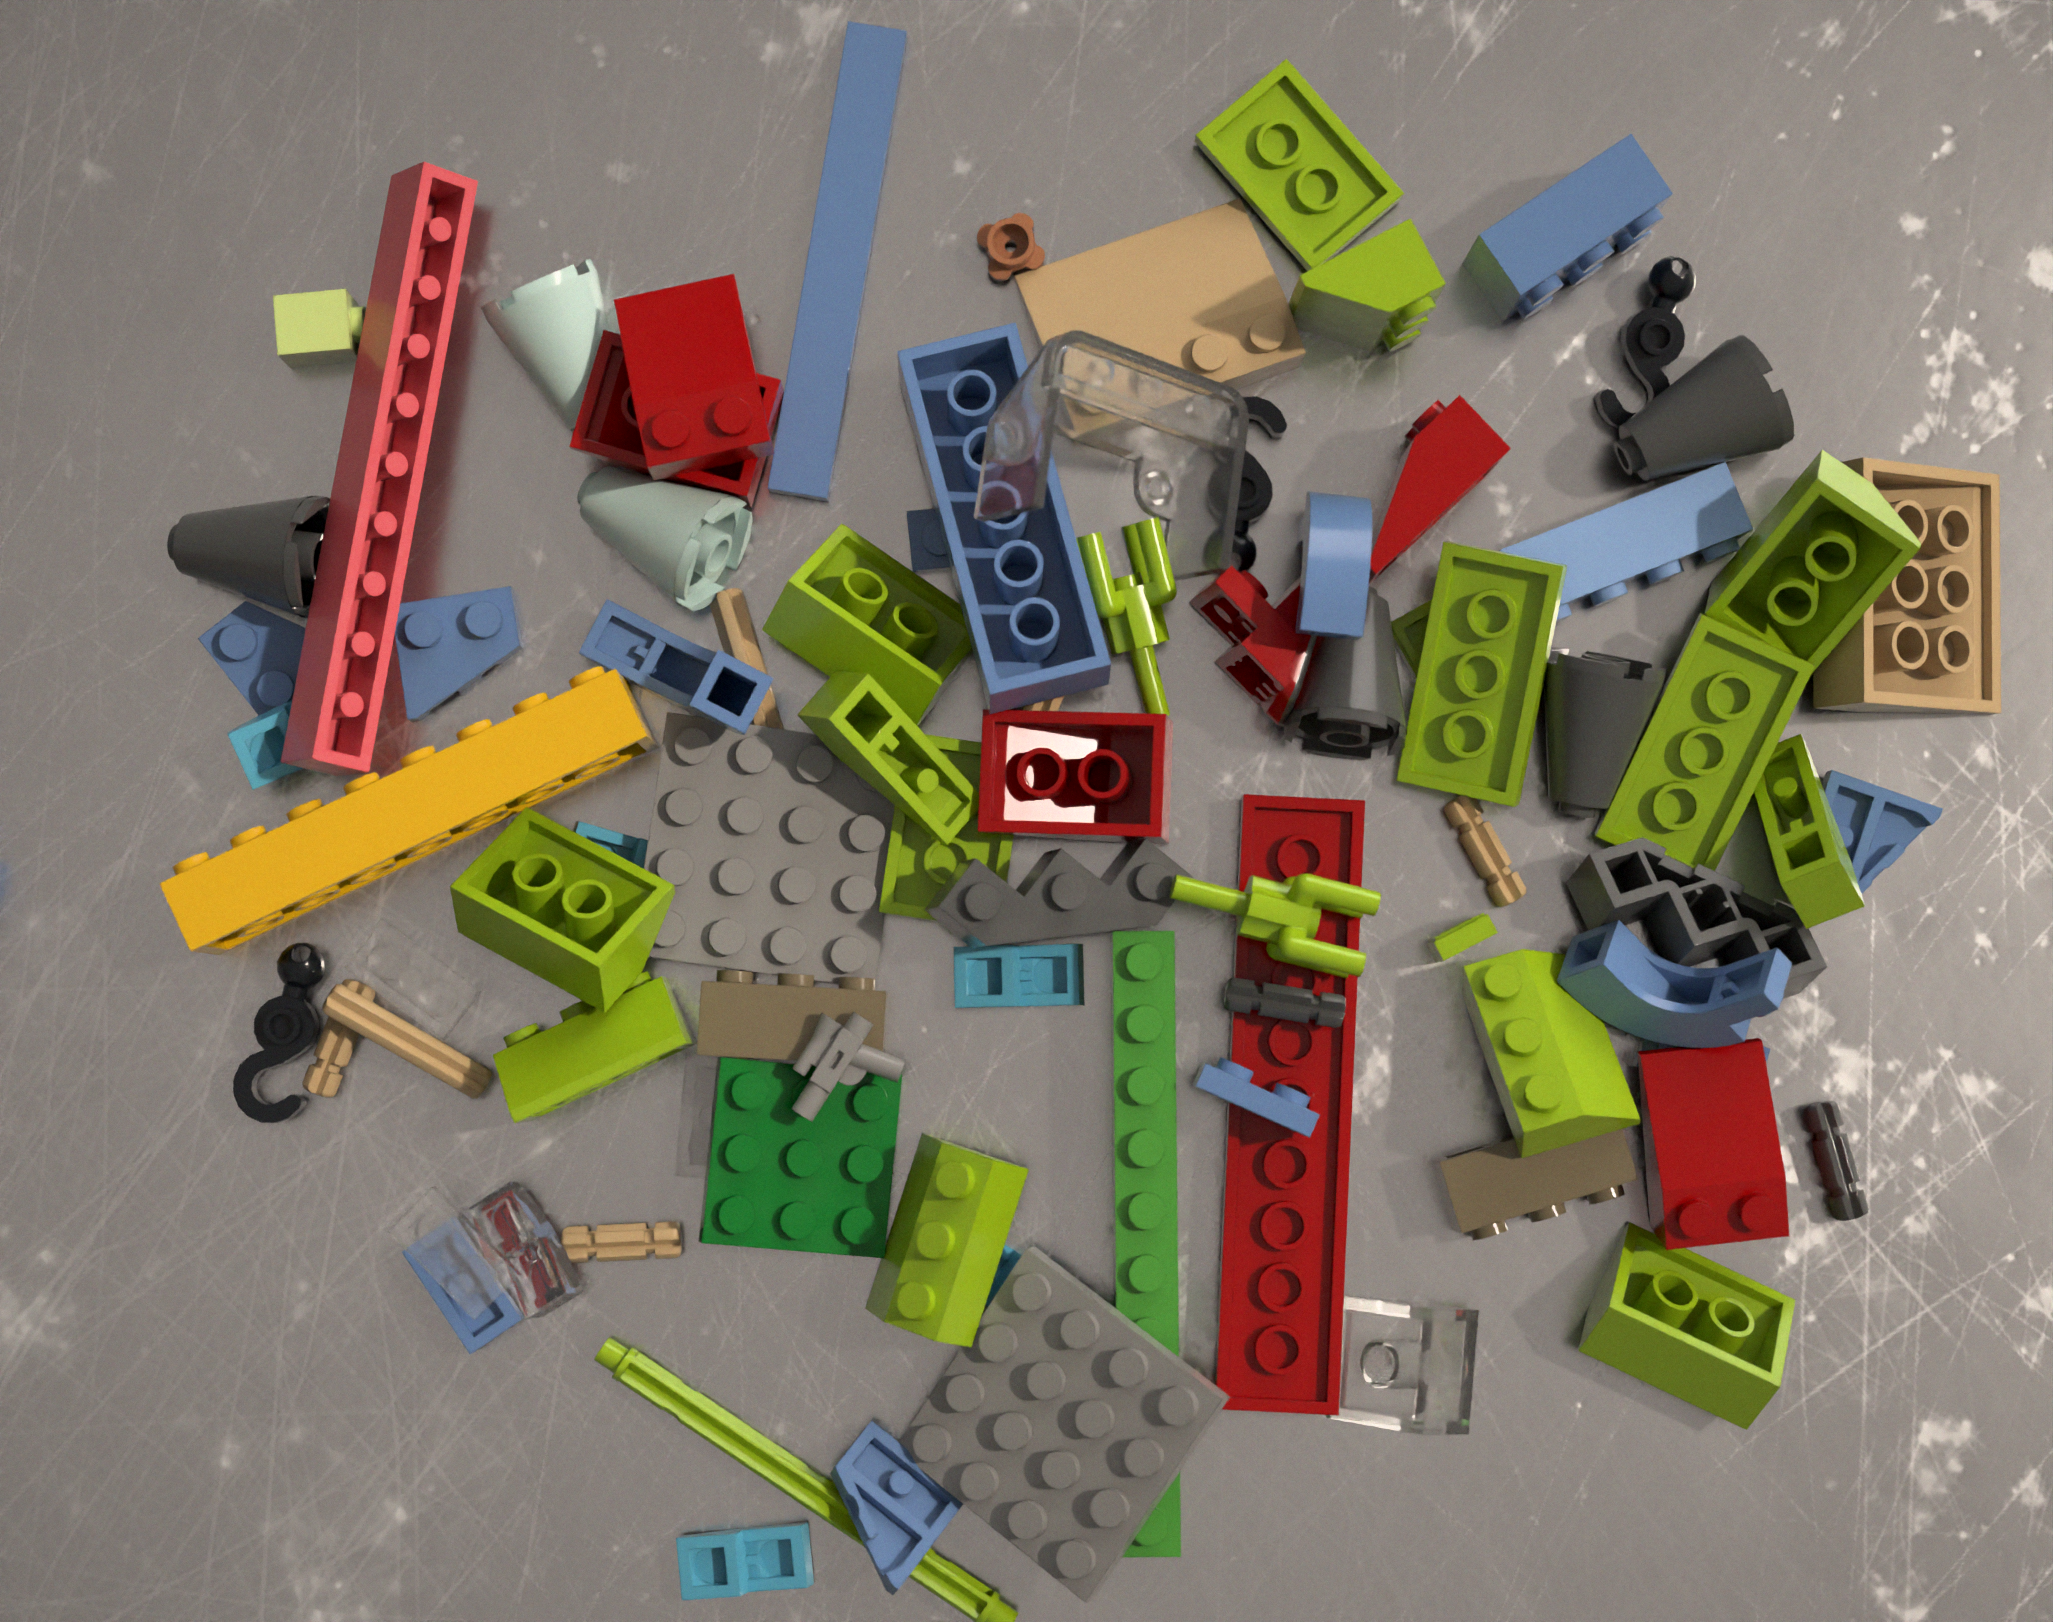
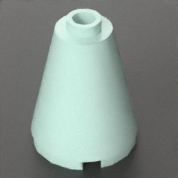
M591 259L585 260L576 268L573 264L511 291V297L500 301L502 310H500L496 299L481 307L486 321L569 430L575 428L603 330L609 331L598 273Z
M607 466L598 473L593 472L589 474L583 481L577 496V502L581 505L580 515L582 520L676 603L693 612L707 607L716 599L717 592L725 588L716 583L726 566L736 571L750 538L753 521L752 512L742 508L747 503L733 495L666 479L654 480L649 475Z

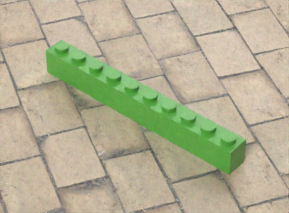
M1112 931L1110 934L1114 1308L1179 1357L1175 931ZM1180 1472L1122 1558L1181 1557Z

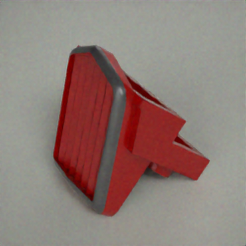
M1231 565L1205 585L1189 603L1231 644L1215 660L1216 664L1256 704L1261 702L1264 712L1277 725L1283 726L1299 696L1318 637L1295 633L1301 576L1270 605L1265 600L1268 597V592L1262 583L1251 573L1245 570L1239 573Z

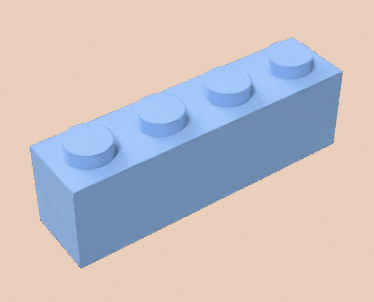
M1723 462L1499 551L1568 565L1556 622L1572 616L1569 607L1571 604L1591 597L1593 605L1596 607L1628 594L1625 583L1645 575L1650 585L1684 572L1681 561L1696 555L1703 554L1705 562L1709 563L1732 554L1740 549L1737 539L1753 530V527L1727 464Z

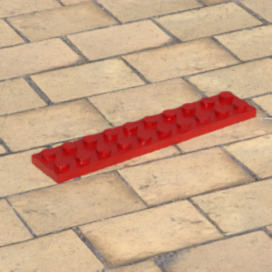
M1243 794L1241 803L1238 890L1244 892L1251 875L1282 883L1288 877H1297L1303 873L1362 887L1365 800ZM1321 909L1320 922L1314 940L1359 951L1360 919ZM1235 934L1233 978L1255 981V986H1262V983L1265 982L1312 990V995L1319 996L1320 992L1339 994L1345 997L1346 1010L1343 1023L1337 1028L1315 1025V1020L1308 1019L1307 1023L1259 1016L1256 1010H1250L1248 1014L1232 1011L1230 1061L1253 1071L1254 1074L1250 1083L1272 1093L1276 1083H1280L1311 1097L1306 1109L1318 1113L1320 1116L1311 1136L1306 1137L1228 1102L1215 1385L1230 1396L1222 1410L1339 1415L1358 977L1349 974L1347 978L1274 960L1267 953L1266 942Z

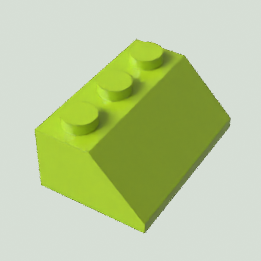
M1410 218L1299 275L1288 305L1298 330L1368 352L1386 344L1391 352L1407 345L1421 335L1419 328L1429 322L1427 316L1437 308L1435 302L1446 283Z
M1821 450L1711 583L1705 614L1721 623L1815 665L1814 672L1919 551L1921 542L1870 481L1824 450Z
M843 523L787 581L762 628V631L780 642L785 648L796 653L829 677L836 670L869 673L917 726L936 705L973 652L961 606L958 602Z
M526 807L450 885L458 933L606 1013L642 973L674 897L675 886Z
M1520 949L1463 966L1462 995L1521 1159L1640 1124L1641 1120L1603 1020L1583 1007L1557 982L1566 954Z
M646 971L633 981L606 1013L582 1000L559 1012L563 1020L562 1023L542 1032L538 1024L534 1023L505 1036L503 1040L507 1048L493 1054V1058L510 1115L514 1123L533 1121L692 1047L697 1044V1041L668 978L660 976L652 980L649 972Z
M922 1133L888 1236L884 1258H881L865 1309L885 1323L930 1340L972 1348L1029 1169Z
M1629 1222L1623 1230L1588 1308L1578 1351L1747 1430L1781 1386L1796 1300L1686 1248L1666 1250L1654 1233Z

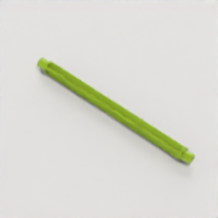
M611 1337L606 1340L594 1360L614 1373L612 1376L614 1380L619 1381L660 1410L666 1411L691 1431L865 1547L833 1482L808 1468V1465L698 1391L689 1388L682 1383V1380L647 1358L636 1348L632 1347L629 1350ZM931 1548L908 1576L974 1622H1014L1019 1612L999 1599L1001 1594L995 1590L993 1591L952 1562L946 1561Z

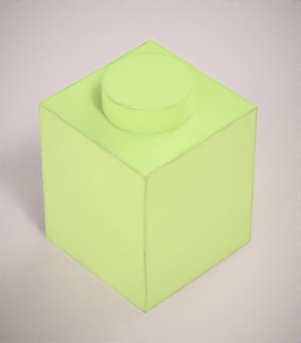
M346 289L273 295L277 355L290 368L356 362L366 308L365 306H357L356 300Z

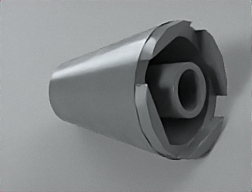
M1744 335L1724 341L1619 427L1620 440L1614 443V448L1622 467L1629 475L1637 472L1643 480L1647 481L1779 450L1783 445L1793 440L1795 436L1794 421L1783 388L1774 393L1772 392L1763 375L1773 369L1755 343Z
M306 496L186 514L170 530L167 541L168 555L174 561L177 570L184 575L294 615L308 618L329 508L327 504L330 502V498L325 496Z
M1368 586L1362 638L1356 641L1322 636L1317 637L1299 696L1284 724L1285 739L1291 743L1295 734L1304 738L1303 749L1306 751L1335 758L1371 759V752L1374 747L1388 746L1387 756L1397 754L1405 748L1407 729L1389 604L1387 600L1377 595V590L1373 587Z
M1551 647L1544 679L1548 797L1560 801L1559 812L1573 816L1594 818L1596 808L1607 809L1613 800L1665 683L1667 669L1663 667L1652 668L1650 663L1590 651L1582 654L1581 657L1568 655L1569 648Z

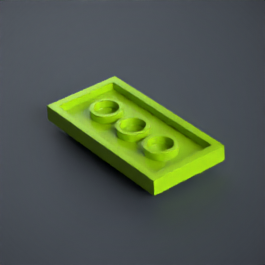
M1451 541L1443 542L1407 724L1405 748L1402 749L1396 781L1511 807L1519 805L1568 565Z
M1700 613L1642 732L1609 808L1605 810L1594 832L1595 836L1614 845L1644 837L1665 847L1666 851L1664 854L1692 868L1700 864L1715 871L1815 665Z

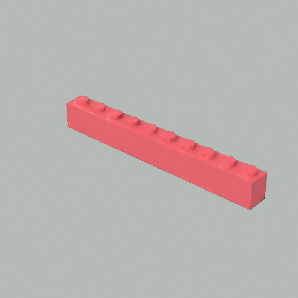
M427 162L419 163L391 175L280 762L334 776L369 773L478 184V181Z

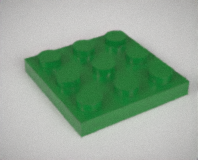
M717 1057L699 1242L884 1258L902 1074L897 1083L868 1072L855 1085H845L838 1081L813 1122H811L791 1108L817 1067L812 1066L806 1076H803L792 1069L794 1064Z

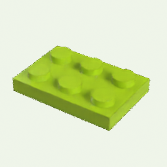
M1287 58L1195 135L1194 142L1307 271L1332 259L1397 204L1404 195L1399 186Z
M925 734L979 792L981 742ZM895 806L879 913L938 922L924 909L957 866L963 861L974 858L978 859L1007 883L1014 835L979 833L977 810L948 845H943Z

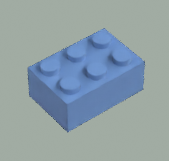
M1629 134L1480 233L1462 264L1502 322L1519 312L1523 319H1526L1554 299L1552 294L1564 285L1563 281L1568 279L1572 286L1578 285L1603 266L1601 262L1614 252V247L1617 246L1623 254L1653 233L1651 228L1664 219L1660 210L1673 193L1633 135Z

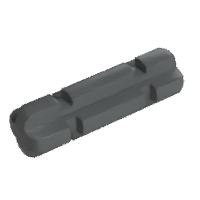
M1232 978L1227 982L1224 1006L1229 1011L1248 1014L1250 1010H1256L1259 1016L1307 1023L1308 1019L1315 1020V1025L1333 1028L1340 1027L1343 1023L1346 1000L1342 995L1320 992L1319 996L1312 995V990L1265 982L1262 983V986H1255V981L1241 978Z
M1824 1101L1808 1106L1804 1109V1117L1809 1132L1815 1133L1816 1140H1813L1812 1144L1824 1186L1831 1189L1833 1194L1828 1197L1833 1217L1839 1221L1860 1218L1868 1213L1869 1208L1863 1189L1859 1190L1856 1186V1182L1860 1181L1848 1135L1847 1133H1841L1839 1127L1844 1124L1839 1105L1835 1101Z

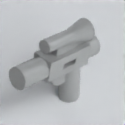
M854 1011L844 1026L821 1012L812 1038L792 1067V1069L803 1076H806L812 1065L817 1068L791 1109L813 1122L838 1081L845 1085H855L868 1072L897 1083L906 1060L863 1044L874 1024Z

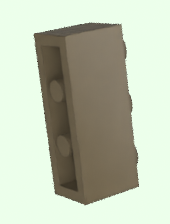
M717 970L716 982L701 981L697 1055L797 1061L813 1036L821 1012L844 1026L853 1011L874 1024L863 1044L885 1052L888 992L875 991L876 979L839 977L838 988L814 987L815 975L778 973L777 985L753 984L754 972Z
M1623 1129L1522 1159L1514 1137L1509 1136L1432 1160L1453 1231L1461 1234L1470 1231L1472 1240H1479L1503 1233L1508 1230L1505 1220L1527 1213L1531 1222H1538L1566 1213L1564 1202L1587 1195L1589 1204H1597L1615 1199L1625 1194L1622 1184L1638 1180Z

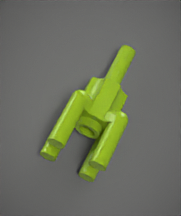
M1159 517L1121 527L1133 574L1115 579L1112 578L1101 532L1077 537V544L1098 619H1103L1112 655L1126 651L1130 652L1144 712L1149 714H1167L1169 716L1170 712L1153 645L1170 640L1161 605L1170 603L1175 599L1177 588Z
M1308 873L1300 874L1297 877H1288L1282 883L1251 875L1244 892L1175 874L1169 898L1236 915V934L1266 942L1267 953L1274 960L1347 978L1349 974L1357 977L1362 975L1366 962V953L1314 940L1320 922L1321 909L1359 919L1362 918L1363 914L1375 916L1379 908L1381 893Z

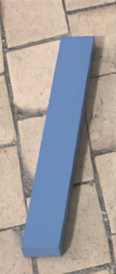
M851 21L847 23L767 488L772 493L826 502L829 499L907 42V31Z

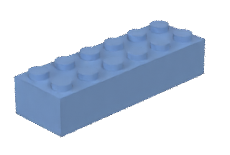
M1016 322L897 351L900 384L989 713L993 714L1109 685L1110 658Z

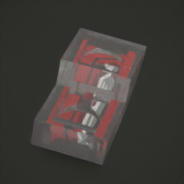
M518 1181L508 1182L469 1208L488 1264L506 1263L526 1319L544 1317L583 1293L576 1271L556 1232L544 1213Z

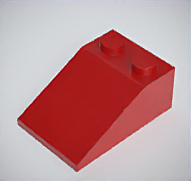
M735 274L614 299L646 464L654 480L774 454Z
M603 330L569 447L578 452L651 476L647 468L634 409L621 335ZM757 373L772 439L783 401L784 390L781 379ZM766 456L662 479L733 495L746 502L747 505L745 507L752 508Z
M1461 395L1447 407L1440 400H1437L1412 424L1413 427L1404 436L1410 442V445L1400 458L1372 534L1369 585L1479 484L1511 449Z
M983 709L978 832L1106 842H1133L1146 838L1151 843L1169 844L1173 722L1167 714L1005 710L990 714L988 709Z
M1760 1038L1745 1039V1042L1712 1048L1673 1047L1638 1051L1650 1227L1665 1249L1672 1250L1789 1236L1786 1176L1762 1040Z

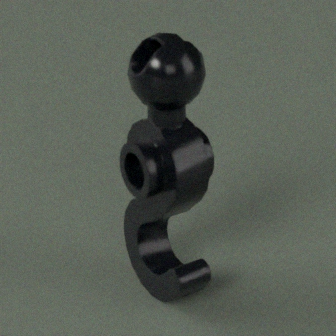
M1669 256L1662 258L1654 264L1649 273L1648 281L1650 291L1654 295L1651 307L1638 311L1628 318L1621 332L1620 342L1623 353L1632 371L1647 388L1648 401L1646 405L1670 386L1668 378L1660 367L1669 365L1678 358L1684 347L1685 332L1683 324L1674 314L1678 303L1685 301L1692 294L1696 284V275L1692 266L1680 257ZM1673 261L1680 262L1683 267L1679 275L1675 274L1672 269ZM1605 389L1597 392L1595 400L1598 412L1606 423L1619 430L1623 423L1636 414L1630 413L1623 408L1613 390Z
M1257 396L1242 397L1231 402L1220 413L1214 430L1215 446L1220 457L1229 464L1216 476L1211 490L1213 506L1216 512L1226 520L1224 531L1215 536L1209 548L1210 560L1220 573L1226 570L1223 563L1227 559L1237 562V571L1239 573L1242 570L1248 572L1254 565L1257 557V547L1253 538L1248 535L1249 524L1261 518L1267 511L1273 496L1272 483L1268 474L1256 458L1241 447L1234 437V427L1244 419L1259 421L1269 431L1270 435L1275 438H1279L1285 433L1287 423L1281 410L1271 401Z
M295 943L281 952L277 961V972L280 980L284 983L282 996L268 1000L259 1008L254 1019V1034L257 1042L264 1050L250 1055L240 1064L234 1076L233 1094L238 1107L248 1117L261 1123H280L291 1119L306 1105L305 1098L299 1094L289 1095L275 1104H269L259 1096L257 1081L264 1071L287 1064L305 1053L314 1045L319 1034V1019L316 1011L305 1000L308 989L315 987L321 981L325 973V960L322 953L315 946L308 943ZM306 946L311 952L307 960L302 962L299 957V949Z

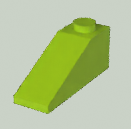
M836 670L797 714L836 757L941 844L948 845L979 809V792L869 673Z
M1802 734L1777 743L1754 793L1780 884L1805 928L1808 929L1865 907L1852 862Z

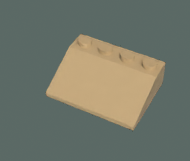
M1240 198L1047 264L1037 270H1030L1014 276L1074 446L1292 371L1300 367L1306 354L1285 294Z
M1865 457L1843 461V464L1870 481L1921 542V548L1813 672V708L1854 712L2000 714V474Z

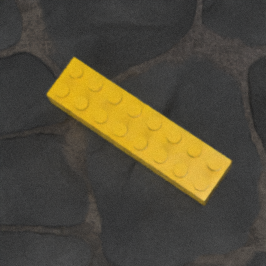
M598 666L584 671L568 681L571 686L569 691L552 699H549L545 692L531 696L514 705L512 709L515 716L493 726L490 719L476 722L457 732L456 737L459 742L436 752L434 746H427L406 755L399 760L402 769L381 779L377 772L359 777L343 786L346 796L326 805H323L321 799L306 802L287 812L286 816L289 822L267 832L263 825L254 827L230 839L229 842L233 849L213 858H210L208 853L204 852L177 863L172 867L176 876L159 884L190 951L214 955L223 954L521 813L526 807L532 808L659 748L629 682L616 669L605 673L603 667Z

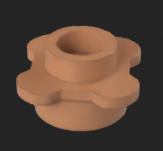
M1016 213L1011 218L1002 219L994 225L985 224L979 229L977 243L980 247L986 249L990 260L988 273L995 280L1005 281L1010 278L1012 272L1024 268L1037 270L1042 266L1045 252L1043 248L1035 243L1032 231L1034 222L1030 216L1024 213ZM1008 242H1014L1017 248L1013 252H1008L1005 249V245Z

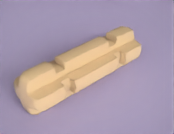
M1461 795L1448 802L1444 806V812L1453 828L1459 827L1462 832L1459 839L1481 879H1488L1490 885L1486 888L1495 904L1499 907H1505L1522 898L1527 893L1526 887L1518 872H1511L1508 865L1512 861L1490 821L1484 822L1480 816L1484 811L1478 800Z
M345 979L342 982V985L373 1002L375 989L354 979ZM328 1016L313 1054L318 1058L315 1064H309L302 1081L303 1088L325 1098L333 1097L343 1075L339 1074L341 1066L347 1067L359 1033Z
M655 1222V1228L647 1229L646 1223L597 1225V1231H589L588 1226H571L564 1228L561 1235V1252L564 1256L563 1259L567 1263H587L590 1256H596L597 1262L647 1260V1254L655 1253L656 1259H670L679 1257L682 1251V1230L677 1222Z

